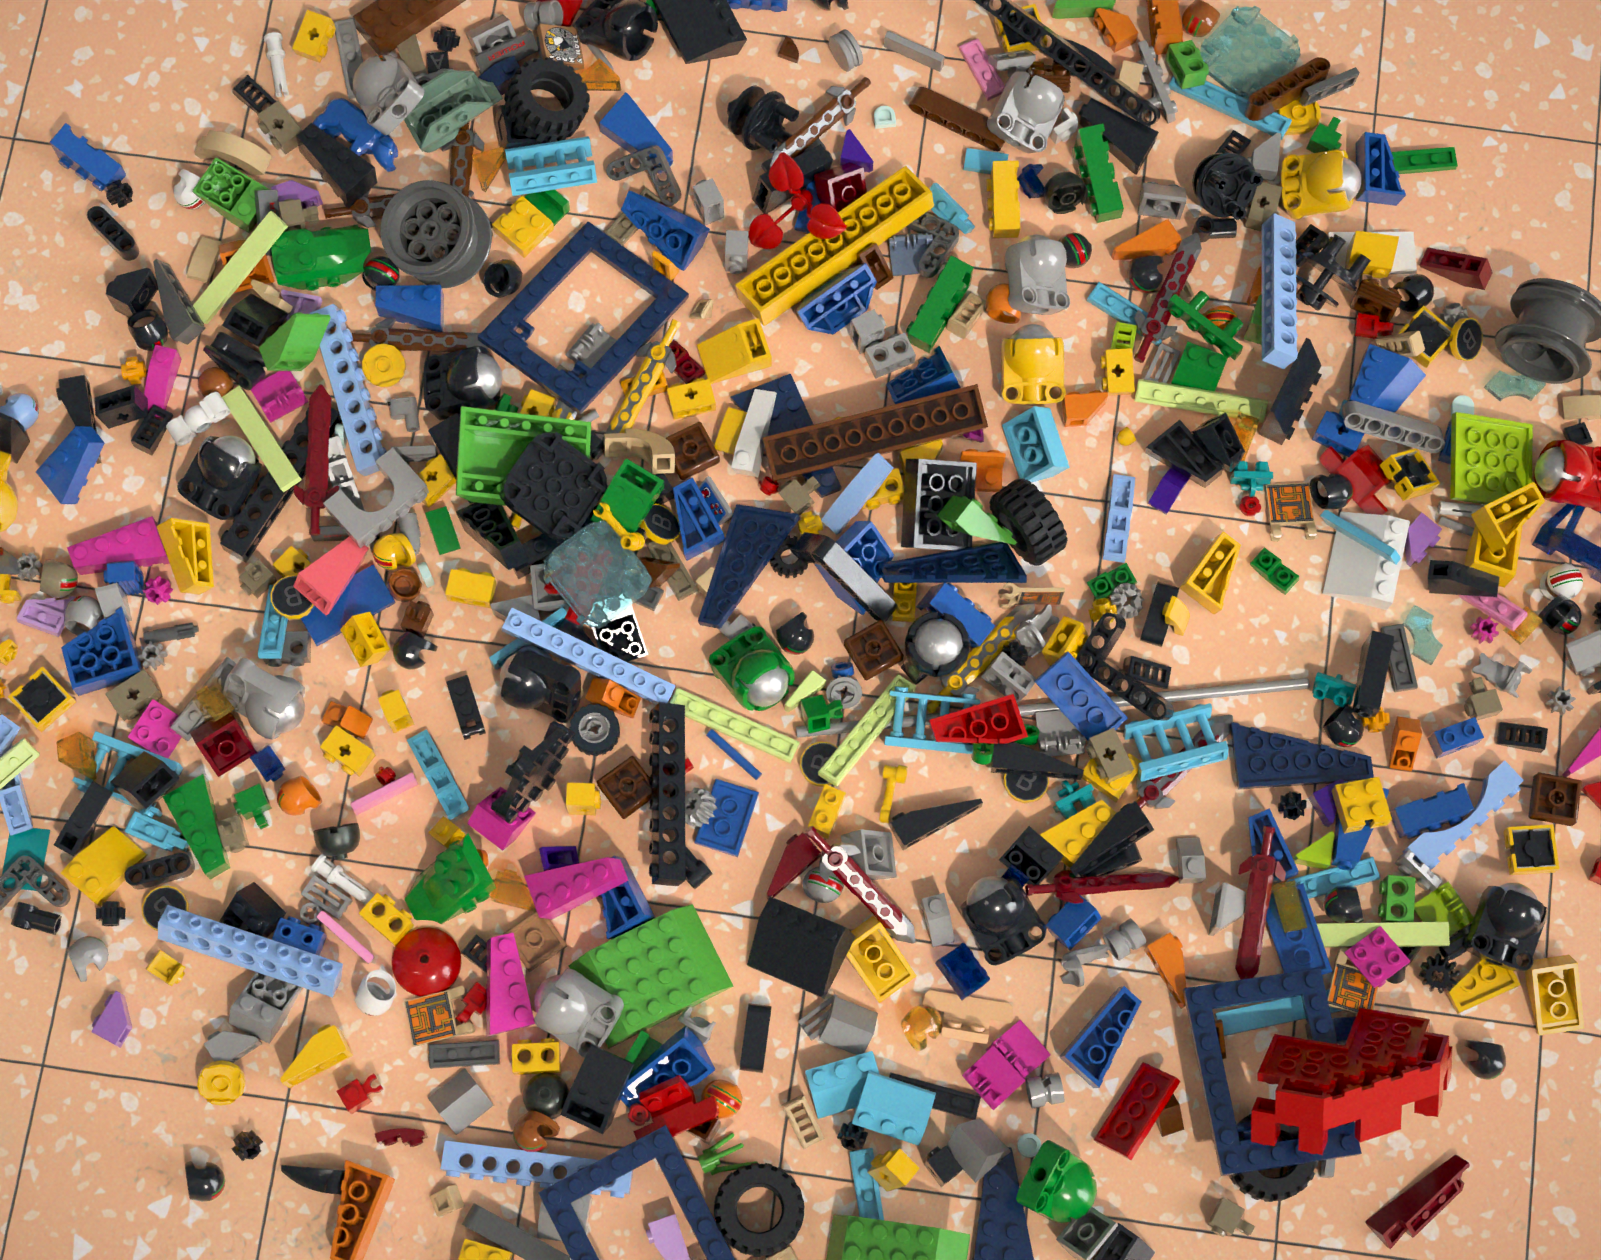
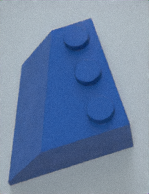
M1369 344L1363 355L1347 402L1357 401L1395 413L1425 378L1426 374L1412 359Z
M940 346L934 349L935 354L930 358L923 357L920 359L916 368L913 370L906 369L886 384L895 404L961 388Z
M856 521L836 541L876 583L882 578L879 572V563L890 562L894 557L893 552L872 521ZM814 564L837 598L859 614L864 615L866 610L821 565Z
M122 607L117 609L116 613L107 619L104 618L99 621L98 625L88 632H83L61 647L72 689L78 696L122 683L143 670L141 661L138 658L139 654L135 639Z

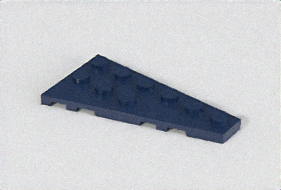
M791 373L730 397L735 405L742 411L747 412L755 389L777 393L767 436L814 425ZM833 467L802 475L806 482L812 476L815 477L821 485L815 492L821 498L842 489Z
M736 504L699 615V625L718 629L722 628L800 519L798 514Z
M1004 542L879 563V572L885 583H1027V575L1008 543Z
M1234 722L1230 723L1238 790L1328 784L1339 779L1353 782L1374 778L1371 756L1347 750L1342 751L1330 748L1327 745H1318L1307 740L1275 732L1269 733L1261 731L1259 728H1249Z
M1008 1147L1011 1152L989 1170L983 1178L974 1260H1034L1024 1207L1016 1200L1020 1187L1011 1147Z

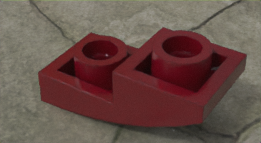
M672 340L668 347L675 354L676 368L674 373L686 384L702 377L705 374L704 368L689 356L685 348L677 341Z
M411 1128L390 1129L375 1133L377 1143L380 1145L384 1144L385 1147L396 1144L398 1138H401L405 1146L409 1145L410 1147L421 1145L424 1143L423 1139L428 1138L425 1131Z

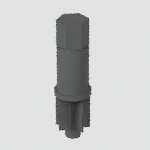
M192 622L147 631L143 633L144 641L147 645L149 641L160 643L195 637V633L199 632L198 625L194 626Z

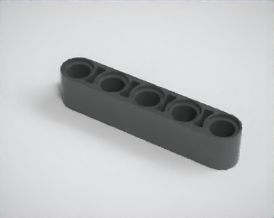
M473 1203L462 1223L465 1227L525 1260H571L567 1254Z

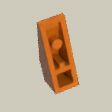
M1166 219L1115 247L1111 257L1113 260H1127L1146 256L1163 257L1167 254L1170 256L1177 252L1182 238L1169 219Z
M1170 932L1149 944L1144 951L1180 1009L1186 1006L1183 989L1187 988L1183 951L1181 950L1183 946L1177 936L1173 937Z

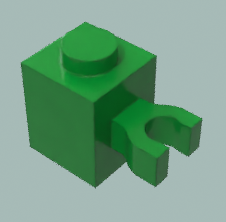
M1333 116L1328 127L1319 123L1306 149L1313 153L1340 149L1342 143L1339 141L1342 134L1336 130L1341 120Z
M823 695L801 699V715L808 734L830 729V718H843L841 711L843 705L840 699L827 705Z
M260 784L234 795L237 802L233 803L238 815L242 814L246 820L254 817L260 829L269 826L263 812L272 809Z

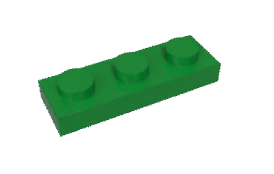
M1455 147L1392 152L1394 158L1392 162L1395 171H1398L1399 174L1456 170L1458 167Z

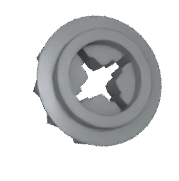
M1120 584L1112 593L1111 605L1116 604L1118 614L1122 615L1125 619L1138 616L1140 610L1143 609L1142 601L1144 598L1141 596L1142 590L1135 587V584ZM1133 596L1130 601L1131 605H1124L1127 601L1126 597Z
M839 675L837 679L830 681L826 688V696L830 703L840 699L843 709L855 706L860 701L862 687L857 679L854 680L849 675L847 677ZM847 686L848 692H846L845 695H843V698H841V692L839 690H843V688Z

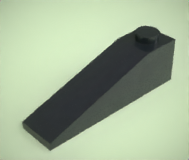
M80 375L59 379V388H56L58 400L63 402L75 426L92 427L97 433L90 382L86 376ZM99 455L96 461L97 464L102 463L101 455Z
M1019 743L994 744L991 773L1082 779L1084 770Z
M980 798L911 811L907 814L901 812L892 818L893 821L890 822V829L902 850H905L981 808L983 801Z
M1136 801L1124 805L1071 866L1070 869L1075 877H1083L1154 831L1150 821Z

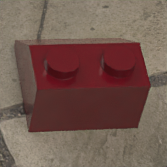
M849 162L814 175L817 196L820 201L831 205L837 212H840L867 193L864 168Z
M230 709L190 732L195 744L218 777L257 754V751Z

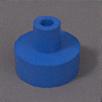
M839 662L832 665V677L837 679L839 675L841 677L852 676L854 674L853 663Z

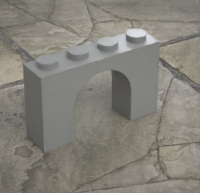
M393 448L375 461L381 473L394 486L393 498L385 508L375 512L363 511L357 508L341 489L323 503L327 512L360 548L371 544L377 534L388 530L392 526L393 521L398 517L405 516L414 504L421 503L429 493L427 485Z

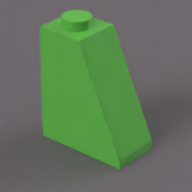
M1057 0L1052 18L1094 17L1095 11L1098 8L1113 10L1116 0Z

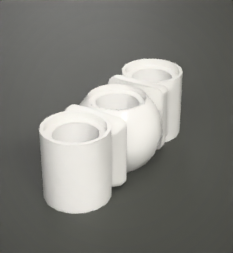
M219 392L207 395L199 402L200 405L189 408L185 412V416L179 415V417L168 422L166 428L177 446L186 445L194 437H197L196 433H202L210 428L212 421L216 424L230 414V409Z

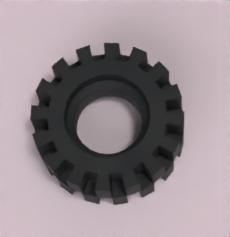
M788 535L770 559L774 572H778V575L781 577L786 575V578H789V576L796 578L797 574L802 575L804 569L808 568V562L800 559L793 564H786L781 559L782 553L785 550L791 549L797 542V536L790 538V535Z

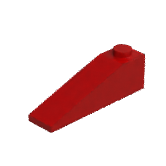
M1014 694L928 720L935 742L1007 744L1028 737Z

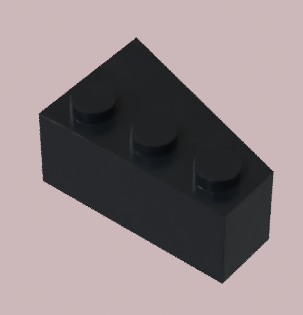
M1178 420L1146 447V454L1204 488L1222 475L1223 468L1202 449L1194 435L1181 420Z

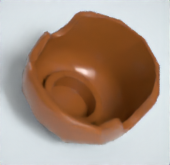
M218 367L204 370L198 379V389L204 397L214 392H219L221 397H223L234 387L233 379Z
M399 569L393 572L388 580L390 595L397 601H412L421 591L422 583L420 578L411 569Z

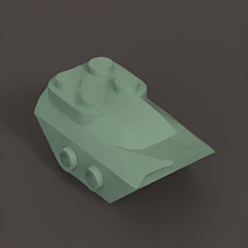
M446 70L421 86L425 91L424 96L404 121L421 151L430 153L453 140L458 135L459 128L503 98L493 82H487L478 78L474 71Z

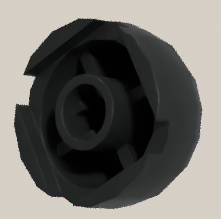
M1061 172L1052 176L1044 188V198L1047 206L1056 214L1073 212L1076 210L1075 206L1080 202L1083 204L1088 197V189L1078 175L1072 172Z
M358 823L332 826L313 831L316 847L324 855L334 856V860L348 858L347 853L354 851L360 842Z
M540 1073L533 1076L526 1083L523 1091V1102L527 1111H537L551 1119H555L561 1116L560 1114L569 1089L566 1082L560 1076L553 1073Z

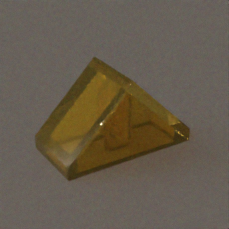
M600 58L581 74L583 78L582 83H586L588 91H621L620 77Z
M502 147L472 155L479 183L484 192L487 191L506 160L505 149Z

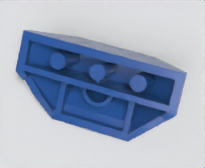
M863 263L839 273L805 297L796 312L807 330L833 335L848 325L852 319L867 311L877 281L868 265Z

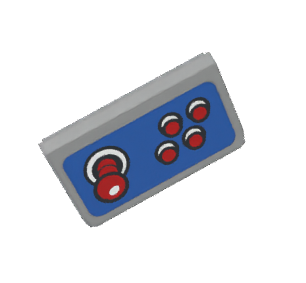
M706 477L698 488L720 526L732 519V510L712 478Z

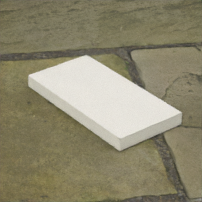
M1328 232L1327 236L1329 239L1336 234L1346 241L1335 257L1336 262L1345 268L1347 247L1355 232ZM1371 232L1399 236L1392 270L1389 274H1415L1417 272L1414 232Z

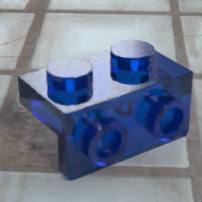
M964 942L935 962L961 1000L969 997L990 981L986 970L979 964L973 952Z

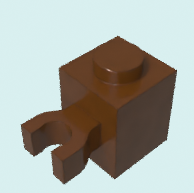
M410 601L400 626L404 632L410 631L424 638L434 613L429 604L422 601L417 603Z

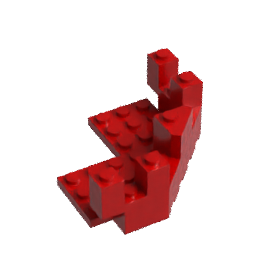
M1359 1008L1345 1046L1274 1034L1257 1073V1081L1278 1084L1276 1088L1275 1100L1262 1097L1256 1098L1251 1110V1142L1275 1146L1280 1134V1123L1287 1126H1298V1151L1323 1155L1328 1142V1129L1355 1121V1138L1359 1142H1364L1400 1130L1402 1105L1415 1102L1414 1113L1438 1117L1443 1103V1090L1447 1091L1451 1079L1453 1046H1449V1036L1428 1032L1430 1019Z

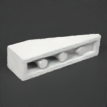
M754 390L731 466L737 474L753 477L759 476L764 454L762 438L768 435L776 392Z

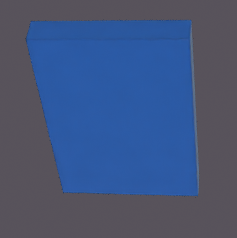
M715 779L711 795L716 799L715 805L717 809L713 811L715 817L709 818V824L703 823L702 827H699L694 843L738 857L759 792Z

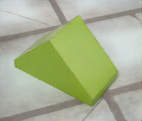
M1329 832L1293 857L1295 864L1326 870L1331 862L1334 832Z

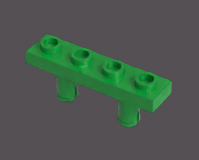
M1201 290L1189 303H1186L1176 294L1169 299L1167 308L1174 317L1181 318L1186 322L1189 329L1203 335L1204 340L1209 344L1217 346L1224 356L1231 357L1234 360L1238 358L1243 346L1234 340L1233 337L1243 327V322L1240 319L1233 317L1225 328L1221 330L1198 312L1209 300V296Z

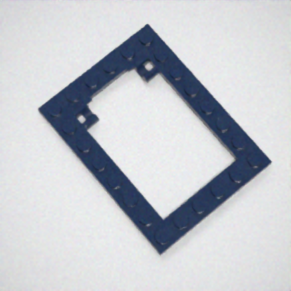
M587 222L478 335V341L581 415L631 361L639 348L644 346L689 298V293L653 269V267L593 224ZM592 252L656 299L592 368L578 360L572 371L566 372L563 369L559 371L527 347L526 340L532 335L535 328L527 323L526 319ZM518 328L522 330L521 334L516 332Z
M1321 968L1183 989L1221 1176L1362 1154L1360 1143L1355 1138V1121L1328 1129V1142L1323 1155L1298 1151L1299 1139L1276 1142L1275 1146L1251 1142V1122L1236 1124L1212 1009L1301 996L1310 1039L1337 1044ZM1238 1132H1243L1244 1140H1239Z
M666 1125L538 1192L571 1260H599L571 1203L656 1159L706 1259L735 1260Z

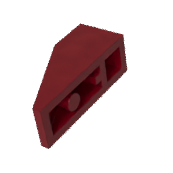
M1427 247L1419 264L1421 268L1460 285L1485 290L1493 273L1487 258Z
M803 832L799 836L797 834L793 835L786 842L787 846L768 889L767 899L770 896L774 898L821 857V851Z

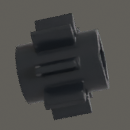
M441 26L440 30L434 32L433 42H437L439 50L452 52L453 48L459 46L460 36L456 35V29Z
M119 179L107 186L106 197L111 205L118 204V207L122 208L133 201L131 199L133 190L128 183L122 184Z
M1009 642V645L1003 646L1001 652H1004L1020 666L1026 665L1028 652L1025 649V645H1019L1018 642Z
M1289 791L1285 796H1280L1278 811L1283 812V818L1296 820L1300 815L1304 816L1307 801L1301 800V793L1297 794Z
M117 901L102 902V907L96 908V920L102 921V926H119V921L125 920L126 908L120 907V902Z
M852 1121L848 1125L842 1123L837 1139L841 1140L844 1148L854 1151L857 1147L863 1148L868 1132H864L863 1127L852 1124Z
M253 1130L249 1133L242 1131L233 1139L236 1146L232 1148V1151L236 1156L238 1155L241 1161H244L245 1158L253 1160L261 1152L259 1145L263 1141Z

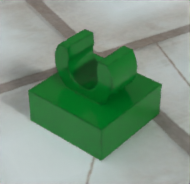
M504 393L499 398L494 410L517 413L519 408L509 404L512 396Z

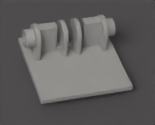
M592 323L565 355L575 363L580 360L586 366L592 368L617 340L603 331L604 327L600 323H596V325Z
M1060 710L1035 713L1036 726L1040 731L1038 738L1039 752L1048 756L1085 753V736L1077 730Z

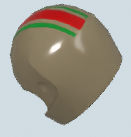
M54 559L45 560L40 591L55 598H63L70 595L76 589L78 583V575L75 569L66 563L58 562Z

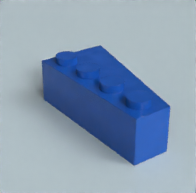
M1125 986L1118 987L1059 1058L1091 1087L1100 1088L1103 1078L1110 1068L1112 1059L1120 1047L1127 1029H1129L1142 1001Z

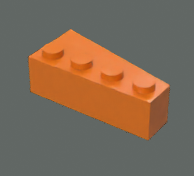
M1146 0L1151 46H1153L1156 55L1167 54L1170 44L1183 42L1179 0Z
M345 1160V1175L341 1185L342 1194L337 1210L338 1219L334 1229L330 1259L363 1260L395 1179Z

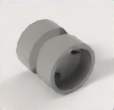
M557 0L529 2L524 8L525 23L530 30H537L539 24L561 26L563 22L562 7Z
M1131 918L1119 926V931L1112 929L1103 935L1105 944L1110 945L1109 951L1118 961L1128 956L1130 949L1137 950L1146 944V939L1141 929Z
M1058 1072L1047 1074L1044 1079H1041L1039 1076L1026 1078V1090L1031 1108L1043 1107L1046 1102H1049L1051 1105L1064 1103V1090Z

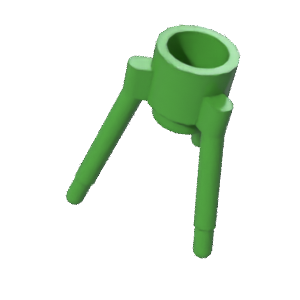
M734 1133L724 1137L710 1148L703 1150V1154L698 1156L704 1174L711 1172V1175L737 1170L743 1165L747 1166L757 1162L717 1167L721 1165L719 1158L733 1153L744 1146L740 1143L720 1153L715 1151L732 1139Z

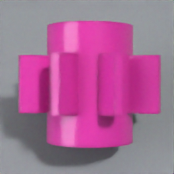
M157 576L155 579L150 578L145 583L147 587L143 592L146 594L148 601L159 605L162 601L166 603L171 598L169 594L173 591V588H171L169 580Z
M1491 616L1484 620L1478 617L1476 623L1470 626L1474 630L1471 638L1475 637L1479 640V644L1483 641H1487L1490 644L1493 641V637L1499 635V632L1496 631L1498 623H1494L1491 620Z

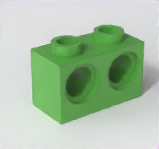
M1188 40L1170 44L1165 60L1181 90L1204 85L1209 74V67L1207 63H1204L1200 50L1196 48L1193 41Z
M1387 875L1383 881H1380L1379 894H1382V903L1378 907V917H1381V923L1414 922L1415 877ZM1392 884H1396L1401 888V894L1393 892ZM1391 907L1399 909L1400 917H1396L1391 913Z

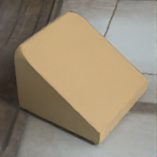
M713 567L708 568L696 579V586L705 597L714 573Z
M456 1184L447 1186L429 1195L437 1217L444 1216L465 1206Z

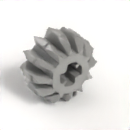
M695 787L692 792L686 791V824L702 827L703 823L709 824L710 817H715L713 811L717 809L715 805L716 799L709 791Z

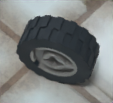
M589 704L586 707L580 708L574 714L573 719H571V726L569 728L576 733L572 741L580 752H584L589 756L604 755L606 752L611 751L614 745L618 743V737L620 738L619 722L615 713L612 710L610 711L608 707L601 706L600 704ZM598 727V734L592 732L591 728Z

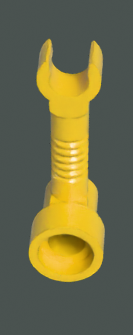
M604 502L599 503L604 511L600 513L599 510H593L594 515L601 517L602 520L606 521L621 538V546L631 551L640 550L645 543L642 534L627 532L614 518L609 505Z
M884 766L883 778L887 779L879 818L882 823H889L895 783L905 784L908 766Z

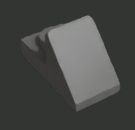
M1027 49L988 55V63L995 67L996 70H1008V77L1015 72H1026L1036 59V55Z

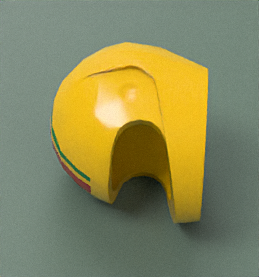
M403 533L381 536L373 546V558L377 565L383 569L396 570L399 565L409 567L416 561L413 547Z

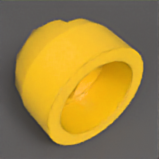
M1128 427L1120 430L1117 435L1118 443L1123 446H1129L1136 441L1134 434Z

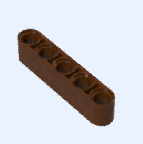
M1317 57L1252 93L1248 99L1245 116L1249 120L1259 121L1302 96L1305 88L1326 80L1331 66L1330 62L1325 58Z
M919 87L909 103V108L914 113L990 150L998 152L1005 143L1004 140L988 129V117L926 87Z

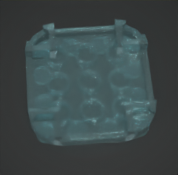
M1255 5L1253 8H1239V6L1234 8L1231 14L1208 39L1205 38L1200 48L1201 57L1209 67L1208 75L1228 91L1247 100L1252 93L1290 73L1295 68L1301 55L1298 44L1299 39L1294 34L1290 37L1260 14L1261 8Z
M603 520L593 522L582 528L555 548L544 560L545 575L543 578L546 584L551 582L577 614L578 618L576 621L582 626L585 624L591 627H598V629L606 626L611 620L638 601L647 592L652 582V578L643 563L633 551L624 549L621 546L620 536Z

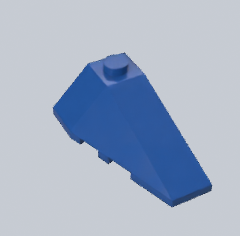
M628 191L621 208L630 221L647 235L648 241L652 245L655 244L662 252V255L682 271L686 270L701 250L710 231V228L695 219L633 191Z
M684 1026L629 1076L621 1100L628 1108L634 1103L640 1104L639 1093L678 1075L691 1087L714 1072L715 1067L702 1042L687 1026Z

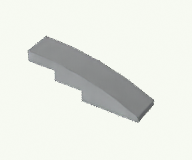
M339 434L329 437L328 475L332 487L339 486V490L341 489L357 508L365 511Z

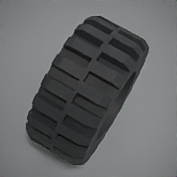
M541 57L534 58L533 61H526L523 66L516 70L505 93V110L507 113L510 112L508 115L510 121L515 122V127L519 131L525 132V136L529 138L532 136L536 138V141L540 142L546 140L547 143L555 142L556 139L557 141H562L575 133L588 112L590 95L587 93V85L582 83L583 78L579 73L576 74L574 68L570 65L569 67L564 65L563 61H553V58L548 57L545 60H542ZM540 89L552 93L560 101L563 110L551 111L542 107L533 98L531 90Z
M1016 479L992 495L989 502L992 515L997 518V524L1000 527L1003 526L1012 532L1013 535L1011 537L1017 543L1009 545L1025 562H1029L1030 565L1034 566L1042 565L1066 547L1068 541L1067 533L1062 521L1058 517V513L1054 510L1050 501L1046 499L1045 495L1038 490L1037 486L1031 484L1029 480Z
M1251 1114L1240 1120L1239 1123L1251 1122ZM1280 1123L1279 1136L1285 1141L1299 1139V1127ZM1238 1132L1239 1140H1244L1243 1132ZM1318 1162L1292 1165L1284 1175L1276 1178L1265 1177L1258 1171L1233 1174L1230 1179L1233 1184L1237 1183L1241 1192L1250 1194L1251 1198L1255 1200L1261 1199L1264 1202L1282 1201L1297 1195V1193L1308 1186V1182L1315 1175L1314 1169L1318 1167Z
M757 1162L739 1167L733 1173L731 1172L724 1182L721 1183L715 1196L714 1217L723 1238L733 1249L735 1248L740 1253L755 1257L769 1256L782 1251L796 1238L803 1223L805 1206L800 1187L791 1175L789 1176L780 1167L777 1168L769 1163L758 1164ZM754 1187L770 1189L781 1202V1217L778 1223L766 1232H753L746 1229L737 1216V1204L740 1197L747 1190Z

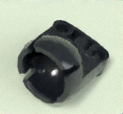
M594 0L576 20L575 26L582 44H590L612 53L614 56L625 61H636L647 54L654 42L653 37L643 33L644 29L656 33L658 19L655 10L649 4L640 0Z

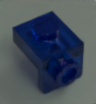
M1028 164L1017 177L1023 192L1029 199L1044 197L1045 187L1037 176L1044 168L1042 164Z
M269 744L250 756V759L266 782L270 780L274 782L284 775L283 771L286 769Z

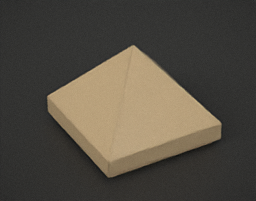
M698 300L689 318H711L713 300Z

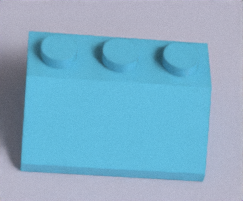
M1034 406L1002 425L1019 479L1029 480L1032 483L1054 477L1070 468L1050 408Z
M873 1051L805 1071L806 1081L818 1119L856 1107L868 1071L879 1074Z
M868 1071L855 1107L852 1124L919 1146L928 1123L936 1093Z

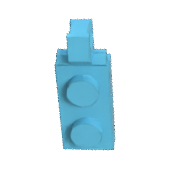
M933 183L930 190L932 191L934 207L931 210L940 219L957 226L964 234L971 233L975 225L967 219L969 215L938 183Z
M134 811L124 831L126 834L166 851L172 852L175 847L186 852L189 848L187 841L179 838L181 833L175 828Z

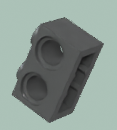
M286 631L282 658L263 659L265 664L271 667H280L282 664L291 663L292 666H304V663H311V636L309 632ZM296 646H303V650L300 653H293V649Z

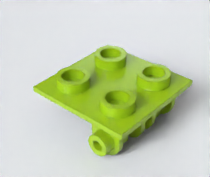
M1449 881L1414 904V911L1422 922H1449V937L1471 923L1474 918Z

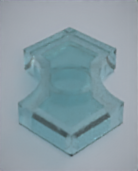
M1499 371L1484 388L1500 402L1509 396H1521L1532 401L1546 386V383L1530 379L1524 375L1512 376Z
M1413 605L1403 622L1413 637L1414 648L1412 655L1432 665L1443 646L1435 638L1432 631L1434 616Z

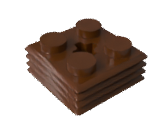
M1034 61L1026 71L1030 74L1027 87H1029L1032 78L1037 75L1052 82L1064 93L1070 91V72L1058 62H1053L1052 65H1044L1043 62Z
M1364 279L1361 281L1351 301L1350 308L1362 314L1379 316V321L1390 322L1402 296L1394 288L1389 287L1386 289L1379 286V283L1373 279Z
M697 422L666 437L674 448L675 470L681 480H685L720 462V456L701 422ZM691 448V450H695V453L690 454L687 452V449Z
M883 620L873 623L844 640L845 649L866 681L903 661L904 654ZM871 646L874 649L878 648L877 654L869 652Z
M630 756L597 780V786L622 819H626L648 803L652 796V788L649 787L650 777L634 756ZM624 784H633L632 791L624 792Z
M1538 772L1533 776L1528 817L1566 826L1575 825L1578 820L1582 781ZM1553 795H1555L1556 800H1559L1558 803H1554L1551 800Z

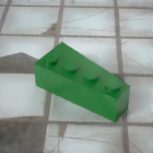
M1103 124L1078 129L1075 145L1072 147L1073 158L1078 160L1079 177L1083 178L1088 189V197L1091 203L1089 204L1090 214L1092 217L1095 216L1096 223L1121 218L1124 210L1118 182H1113V179H1115L1113 162L1108 163V151L1110 149L1108 141L1103 142L1102 134L1105 132Z
M952 255L950 256L944 269L940 272L934 287L932 286L928 292L926 302L919 307L916 313V320L914 322L911 321L906 329L910 344L930 354L946 327L948 320L971 285L973 266Z
M202 774L164 795L165 803L204 874L209 879H212L230 869L228 855L223 848L216 822L219 820L211 795L209 780L206 776Z

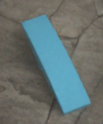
M427 729L407 739L449 820L470 810Z

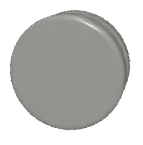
M843 29L829 37V47L832 55L844 71L849 72L854 66L862 65L863 54L851 32Z

